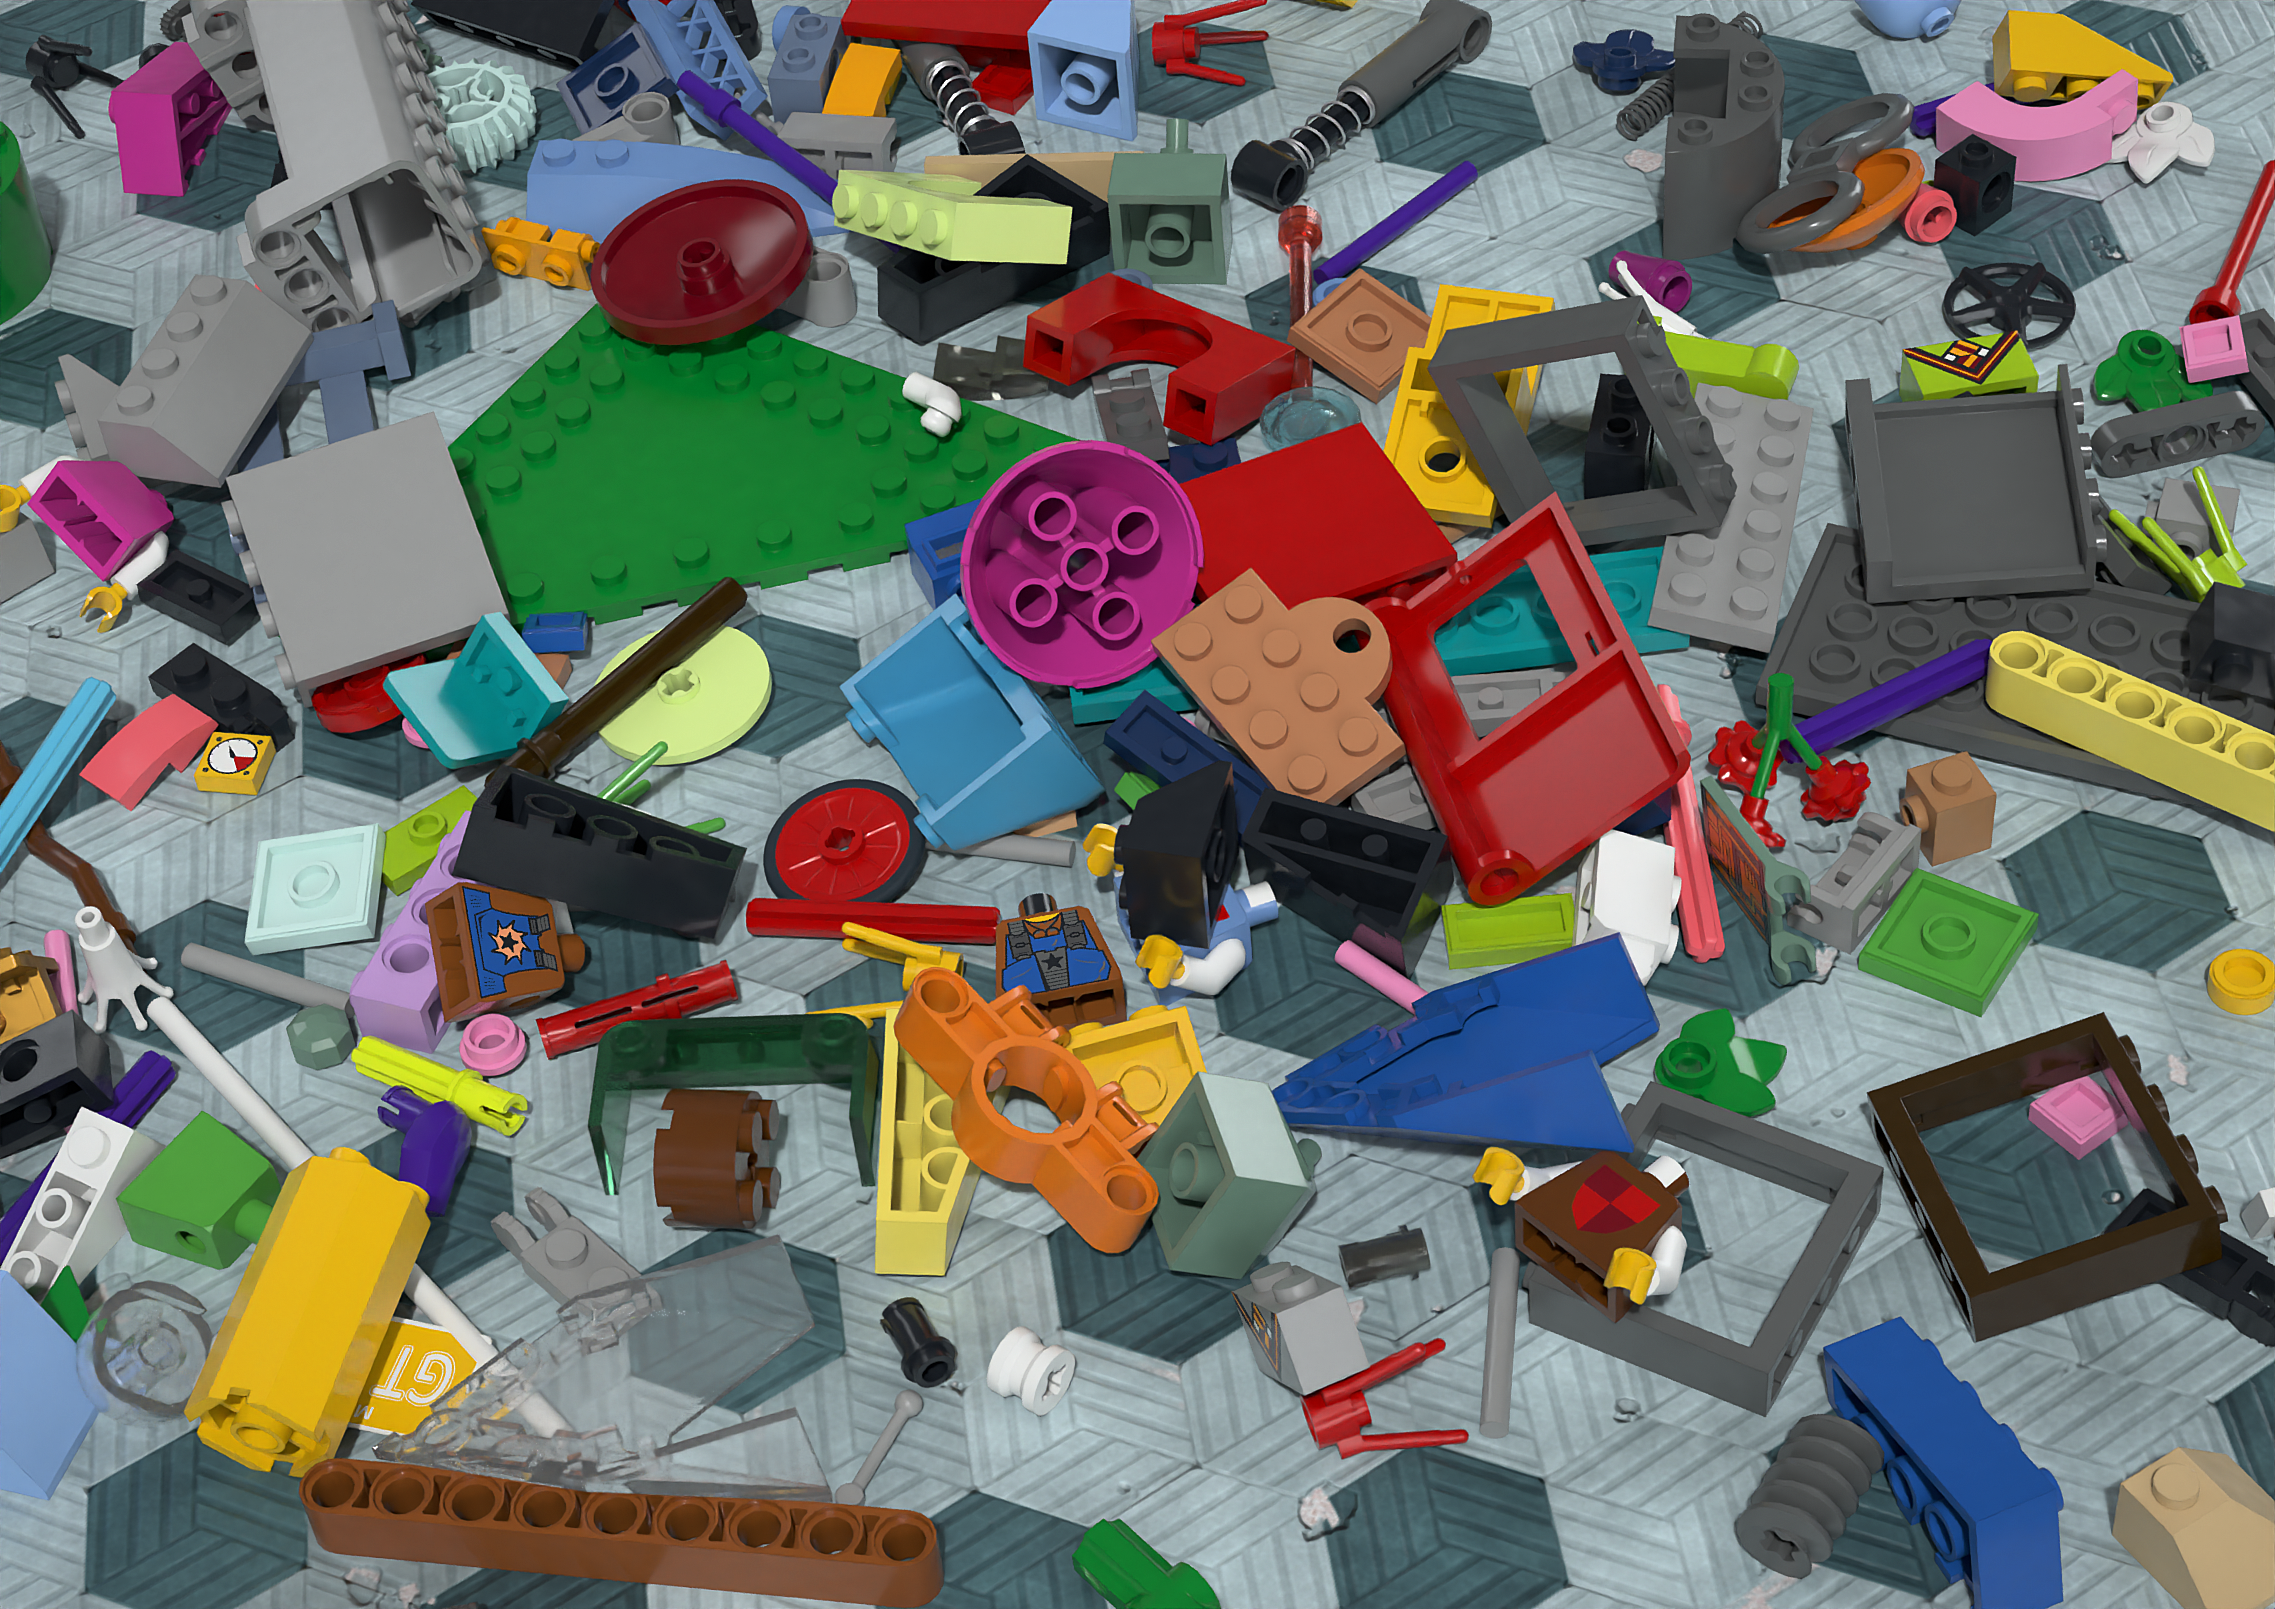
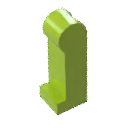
M1653 316L1657 325L1661 326L1662 317ZM1664 331L1666 343L1677 366L1682 368L1687 374L1693 398L1699 382L1712 386H1727L1739 392L1770 399L1788 400L1799 371V363L1795 355L1787 348L1777 344H1764L1755 349L1747 345Z

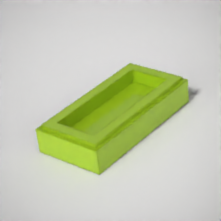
M1572 893L1513 898L1497 905H1481L1477 902L1441 905V921L1449 970L1523 963L1572 947L1575 913Z

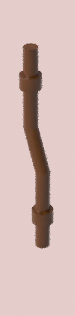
M0 740L1 805L23 773V770L13 765ZM39 816L23 839L30 854L70 880L84 906L98 908L104 921L109 922L115 928L126 948L139 956L134 947L136 935L127 917L121 912H116L92 864L52 839Z

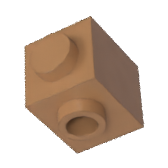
M1965 751L1907 769L1905 798L1899 802V811L1904 826L1908 827L1909 824H1912L1922 829L1920 850L1933 867L1991 848L1997 794L1968 752Z

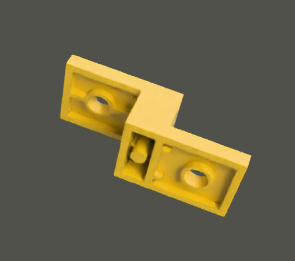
M1440 284L1425 348H1408L1383 450L1434 521L1492 528L1498 502L1427 369L1446 330L1555 311L1554 298ZM1543 364L1493 373L1526 437ZM1440 453H1451L1460 459L1457 466L1447 472H1436L1427 466L1429 461Z

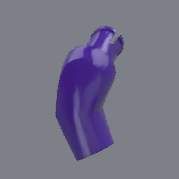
M396 1085L390 1088L382 1096L381 1100L397 1108L399 1114L382 1106H378L377 1111L378 1118L383 1124L391 1128L393 1127L406 1135L401 1146L398 1181L415 1184L427 1192L430 1197L425 1210L428 1217H444L455 1177L465 1163L470 1150L472 1139L470 1120L466 1113L454 1102L444 1100L433 1104L413 1093L408 1087Z

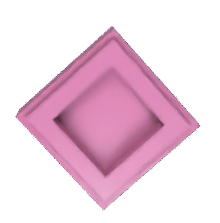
M2239 315L2179 327L2189 383L2249 372Z
M2088 1076L2053 1087L2030 1104L2028 1117L2029 1121L2078 1160L2126 1127L2129 1121L2118 1100Z

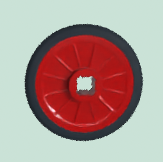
M848 779L820 786L793 802L772 827L763 854V866L767 883L778 899L887 903L907 886L922 861L926 837L913 821V818L920 813L904 793L878 781ZM843 847H849L845 851L840 852V849H842Z

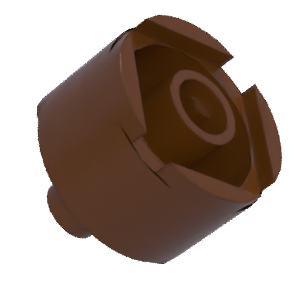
M671 1089L664 1098L661 1110H674L670 1129H656L653 1158L654 1190L657 1206L671 1207L672 1211L662 1219L666 1226L752 1229L759 1221L762 1209L775 1208L779 1197V1172L776 1167H769V1141L776 1139L779 1127V1109L776 1100L762 1099L759 1092L750 1090Z

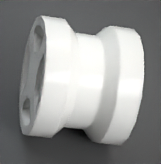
M1024 1326L1016 1327L1004 1337L992 1356L986 1378L988 1388L1003 1397L1016 1395L1021 1398L1022 1405L1027 1410L1038 1416L1046 1415L1058 1404L1069 1387L1075 1367L1074 1354L1058 1344L1047 1347L1041 1344L1039 1335Z

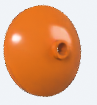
M1890 148L1882 149L1858 162L1852 173L1865 186L1864 195L1859 207L1848 219L1830 232L1787 251L1827 253L1842 249L1857 250L1871 244L1878 237V233L1890 226L1899 217L1917 194L1925 174V168L1920 156L1910 149ZM1834 196L1817 198L1803 203L1775 219L1767 229L1798 221L1819 210Z

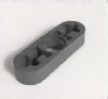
M2231 391L2111 419L2102 424L2092 435L2090 440L2091 453L2106 475L2122 478L2244 449L2255 442L2261 435L2265 426V419L2247 393ZM2190 426L2189 430L2181 438L2170 443H2164L2167 436L2176 429Z

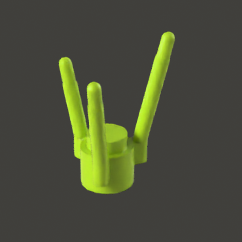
M2196 466L2192 470V475L2222 551V556L2217 557L2210 548L2191 561L2151 517H2145L2142 520V526L2155 540L2156 544L2119 510L2112 509L2108 517L2138 548L2180 586L2190 601L2201 603L2214 581L2239 588L2244 587L2246 584L2237 572L2248 564L2234 546L2204 469L2201 466Z

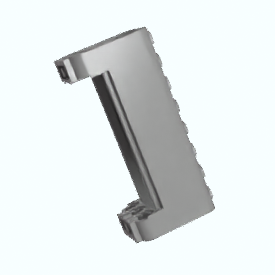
M190 0L192 12L182 17L188 45L242 120L254 114L261 121L274 124L288 177L287 180L256 195V200L248 206L245 212L247 232L236 237L243 267L263 294L314 333L374 320L371 304L394 300L397 315L400 318L477 276L481 270L482 259L472 228L477 226L478 222L470 205L463 196L468 193L466 185L460 173L453 165L458 159L452 145L444 134L448 130L447 124L434 103L438 100V96L425 71L429 70L428 64L415 43L420 39L413 23L406 14L410 12L407 0ZM217 13H225L222 16L211 17L212 15ZM244 52H251V53L246 54V55H239V54L244 53ZM330 202L352 279L348 278L313 229L321 221L320 209Z

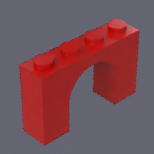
M1108 272L1027 315L1023 367L1070 386L1107 365L1121 361L1150 360L1178 366L1180 368L1169 373L1163 425L1212 446L1280 404L1278 402L1279 398L1283 399L1282 402L1289 400L1296 348Z

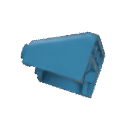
M956 593L839 686L853 707L845 714L848 721L867 743L877 737L885 745L919 796L915 803L921 813L913 818V821L936 849L944 843L954 851L1086 807L1106 791L1103 783L1028 678L1015 672L988 649L972 625L964 602Z

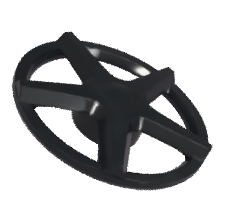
M2037 262L2034 266L2019 263H1994L1973 269L1967 266L1964 267L1959 277L1950 284L1945 293L1944 312L1950 325L1966 339L1980 337L1981 335L1969 330L1964 325L1986 318L1987 322L1994 328L2006 332L2018 331L2026 350L2044 346L2063 335L2074 320L2076 303L2070 288L2061 279L2046 271L2044 265L2040 262ZM1994 275L2022 276L2012 286H2000L1986 278ZM2042 282L2052 288L2060 296L2063 303L2031 297V294L2038 283ZM1967 285L1974 288L1986 299L1984 302L1954 311L1955 299L1959 292ZM2032 314L2062 318L2060 325L2052 332L2027 340L2026 326L2031 322Z

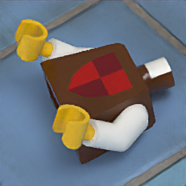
M1499 1147L1486 1149L1472 1178L1477 1183L1482 1182L1492 1185L1489 1197L1496 1204H1507L1509 1199L1516 1201L1515 1247L1615 1324L1624 1317L1634 1303L1643 1304L1647 1296L1669 1294L1678 1287L1687 1243L1682 1234V1206L1677 1198L1688 1190L1690 1184L1686 1172L1674 1159L1662 1155L1643 1171H1639L1615 1152L1600 1151L1585 1161L1538 1169L1524 1166L1522 1161L1508 1150Z

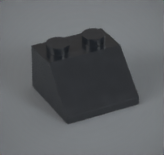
M1218 760L1139 798L1129 825L1121 824L1119 826L1114 844L1115 864L1123 865L1124 869L1119 890V907L1122 910H1128L1131 938L1146 940L1150 935H1161L1171 939L1177 945L1209 949L1239 855L1232 762Z

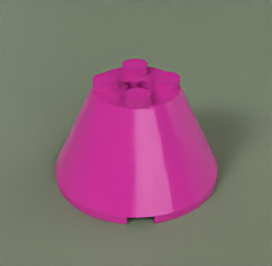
M1079 440L1060 443L1039 450L1012 466L990 487L976 508L967 528L960 560V580L965 607L971 623L979 637L997 658L1015 672L1033 681L1073 686L1075 689L1103 686L1122 680L1146 667L1158 657L1153 650L1151 640L1191 612L1195 605L1191 600L1197 583L1199 567H1203L1204 559L1199 522L1193 506L1177 481L1155 461L1133 449L1111 442Z

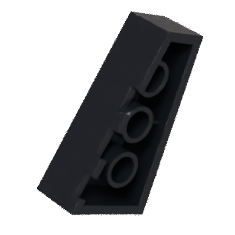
M1026 154L973 195L1044 199L1073 207L1067 263L952 261L903 247L877 267L878 317L921 343L1109 255L1110 251L1108 203Z

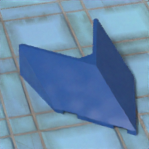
M1620 932L1434 990L1411 1003L1416 1014L1414 1017L1388 1032L1377 1024L1371 1026L1286 1075L1285 1079L1287 1082L1272 1090L1288 1126L1294 1128L1456 1145L1633 1153V1141L1599 1065L1659 1031L1660 1023Z

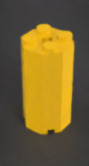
M346 1147L332 1149L328 1158L312 1156L288 1173L184 1409V1414L189 1422L198 1417L202 1420L196 1433L203 1444L251 1470L270 1473L275 1460L293 1463L288 1476L303 1478L305 1473L315 1464L327 1459H334L431 1225L425 1212L430 1197L425 1190L415 1184L395 1180L371 1166L369 1159L362 1153Z

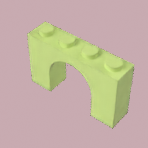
M839 170L838 186L835 188L832 198V206L835 213L834 226L952 261L1066 264L1073 207L1044 199L974 196L973 194L981 189V182L955 175Z

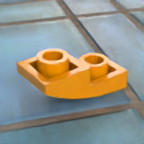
M850 43L831 83L822 114L886 117L884 98L902 68L900 49Z

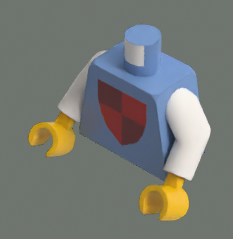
M1107 824L1095 825L1082 844L1083 849L1091 853L1086 860L1088 869L1092 874L1100 877L1108 875L1113 869L1116 877L1113 878L1118 924L1136 958L1135 963L1141 968L1158 1004L1167 1006L1195 992L1206 995L1218 994L1239 971L1247 968L1253 960L1250 927L1278 918L1276 899L1268 882L1264 881L1236 891L1233 890L1229 883L1209 949L1177 945L1171 939L1161 935H1150L1146 940L1131 938L1128 910H1122L1119 907V890L1124 869L1123 865L1115 864L1114 844L1117 829Z

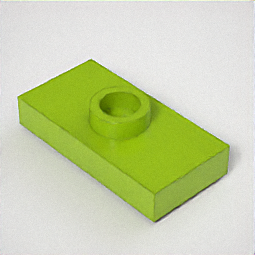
M464 785L384 832L386 842L381 881L396 896L412 888L416 880L424 877L437 856L443 837L453 831L465 810L472 811L473 804L478 798Z

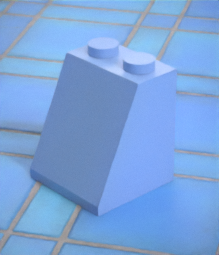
M1052 0L1027 31L1037 119L1133 142L1137 137L1139 88V49L1134 0Z
M0 1270V1489L49 1501L114 1387L110 1378L8 1271Z

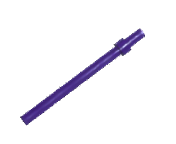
M691 70L681 74L677 81V87L703 107L705 116L722 128L729 126L832 205L833 193L838 186L836 180L741 109V102L725 89L720 88L716 90ZM875 238L894 253H897L904 247Z

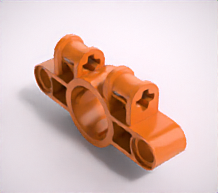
M930 967L922 970L914 978L893 1025L894 1033L901 1046L954 1101L951 1111V1125L954 1136L962 1151L979 1168L997 1178L1014 1183L1032 1184L1075 1231L1095 1249L1106 1253H1120L1129 1249L1151 1215L1159 1197L1157 1183L1150 1173L1136 1160L1159 1128V1125L1156 1122L1148 1124L1122 1097L1124 1089L1117 1081H1111L1096 1090L1094 1081L1086 1067L1076 1056L1065 1049L1071 1039L1070 1032L1064 1026L1055 1027L1031 1002L1033 995L1025 985H1019L987 1003L956 972L943 967ZM999 1086H1016L1033 1092L1046 1102L1052 1112L1056 1113L1061 1121V1125L1052 1133H1034L1014 1126L1006 1117L996 1111L988 1099L986 1091L992 1092Z

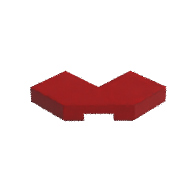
M956 45L968 65L984 69L972 82V89L980 93V102L985 103L988 108L1015 115L1034 95L1029 50Z

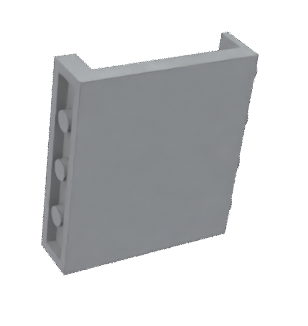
M434 411L225 477L232 500L223 502L221 505L233 537L245 534L250 548L248 551L239 553L250 588L262 585L268 600L256 604L267 638L280 636L285 649V653L274 656L286 691L298 687L305 708L313 706L309 689L470 637L482 615L501 611L511 624L508 610Z

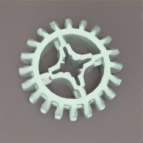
M473 58L466 64H458L454 60L451 66L444 68L434 65L433 72L426 74L438 96V100L434 103L447 124L448 130L444 134L457 156L458 161L453 165L458 172L472 170L476 174L478 168L485 166L496 169L497 161L501 159L513 160L515 150H523L528 147V139L535 135V113L537 109L534 96L530 93V88L525 82L524 75L515 74L512 66L499 67L496 60L479 64L477 59Z

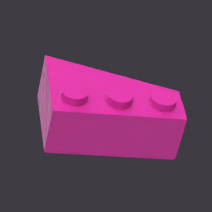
M174 42L111 91L108 111L110 120L116 127L124 193L184 197L189 188L185 175L190 165L201 166L206 153L200 147L207 135H218L232 109L225 95L208 71L203 68L188 42Z

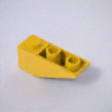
M2008 10L1992 36L1994 92L1999 96L2014 97L2021 102H2034L2041 99L2070 102L2123 69L2138 79L2137 110H2142L2157 104L2173 83V74L2063 14Z

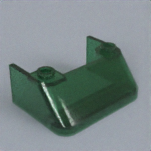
M820 1013L631 1020L610 1028L603 1035L598 1046L588 1119V1130L605 1195H619L632 1090L851 1083L849 1121L862 1187L876 1186L884 1065V1044L879 1026L871 1019L860 1015Z

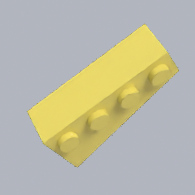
M886 1008L876 1210L875 1273L945 1276L982 1169L966 1156L954 1136L951 1125V1111L954 1101L901 1046L895 1037L893 1025L900 1009ZM999 1086L992 1092L986 1091L988 1099L1001 1115L1011 1086Z

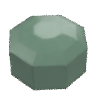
M325 1003L300 1010L286 1027L296 1063L315 1070L342 1063L355 1047L345 1010Z

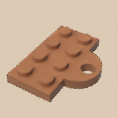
M1250 568L1151 640L1156 655L1270 789L1336 806L1406 754L1404 742L1372 707L1381 697L1389 683L1393 664L1388 635L1380 620L1369 609L1359 603L1344 598L1324 597L1303 602L1288 610L1255 571ZM1350 630H1361L1371 637L1368 645L1355 653H1347L1336 647L1337 640L1342 634Z

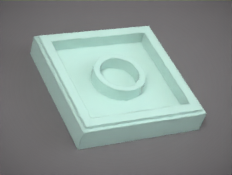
M379 823L258 842L244 942L253 956L375 937L386 835Z

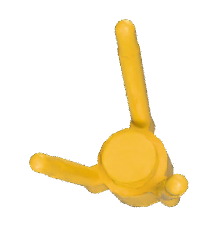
M846 922L842 926V931L846 935L864 940L846 938L842 941L844 950L904 965L903 991L908 992L914 978L922 970L930 967H943L956 972L963 978V953L943 951V947L916 943L852 922ZM904 1000L807 1012L803 1015V1022L806 1025L886 1017V1008L900 1009Z

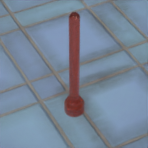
M1305 205L1289 207L1278 218V241L1289 253L1290 327L1312 309V253L1321 244L1323 237L1321 215L1314 208ZM1296 348L1290 386V401L1295 408L1306 409L1313 402V359Z

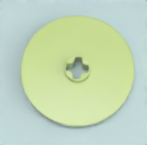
M722 625L598 729V735L612 751L634 762L660 741L668 744V750L652 765L681 764L712 755L742 737L753 727L764 712L772 690V674L767 658L761 647L751 637L735 628ZM661 630L636 640L620 651L603 669L595 685Z

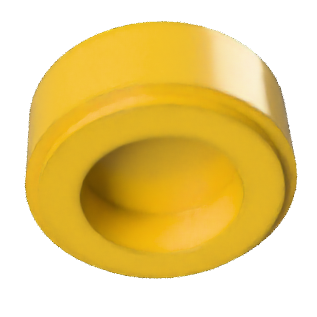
M2233 949L2219 954L2210 965L2207 982L2208 995L2219 1008L2229 1013L2253 1015L2263 1012L2275 1000V964L2265 955L2253 950Z

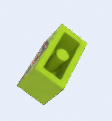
M2011 331L1902 349L1899 395L1902 402L1950 399L1966 391H1969L1974 397L2034 393L2038 390L2039 374L2018 331Z

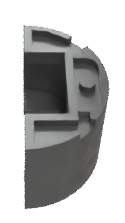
M1706 13L1693 16L1676 15L1673 58H1675L1673 117H1668L1664 180L1663 259L1669 260L1699 258L1733 248V239L1736 238L1740 220L1755 204L1780 189L1785 94L1783 69L1777 57L1763 42L1744 30L1720 22L1716 16Z

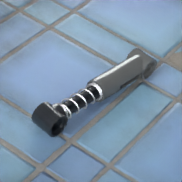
M1430 0L1423 9L1419 22L1347 78L1339 86L1336 100L1326 102L1321 107L1320 113L1311 114L1305 120L1304 126L1294 127L1289 134V138H1280L1269 144L1260 140L1248 142L1239 151L1231 169L1232 187L1279 211H1286L1291 208L1302 195L1307 182L1308 170L1314 167V159L1317 156L1328 157L1330 146L1334 143L1338 145L1344 144L1347 132H1359L1361 126L1369 128L1378 124L1457 59L1468 62L1476 59L1483 52L1491 35L1492 19L1490 14L1461 0ZM1334 104L1333 106H1331L1328 110H1326V111L1324 112V110L1327 108V106ZM1319 116L1318 118H1316L1314 121H1312V122L1308 125L1309 121H1310L1312 118H1315V117ZM1302 129L1299 133L1292 137L1297 130Z
M890 39L894 47L900 49L902 60L923 94L929 99L936 100L940 111L945 114L948 124L953 128L958 138L959 155L1026 154L1016 125L1012 121L1004 123L996 121L993 116L989 115L988 106L980 102V93L972 89L973 84L969 78L970 70L967 62L956 45Z

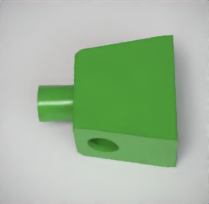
M201 1111L116 1198V1201L133 1242L221 1270L230 1267L252 1243L258 1244L281 1192V1187L274 1167L264 1156L210 1114Z

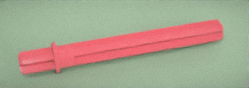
M1658 684L1656 689L1688 750L1687 746L1691 741L1692 734L1689 724L1681 717L1678 697L1671 692L1670 686ZM1690 764L1686 774L1671 787V820L1663 823L1666 845L1675 847L1674 875L1681 877L1682 880L1677 906L1685 950L1692 955L1695 962L1706 963L1710 958H1720L1725 950V943Z

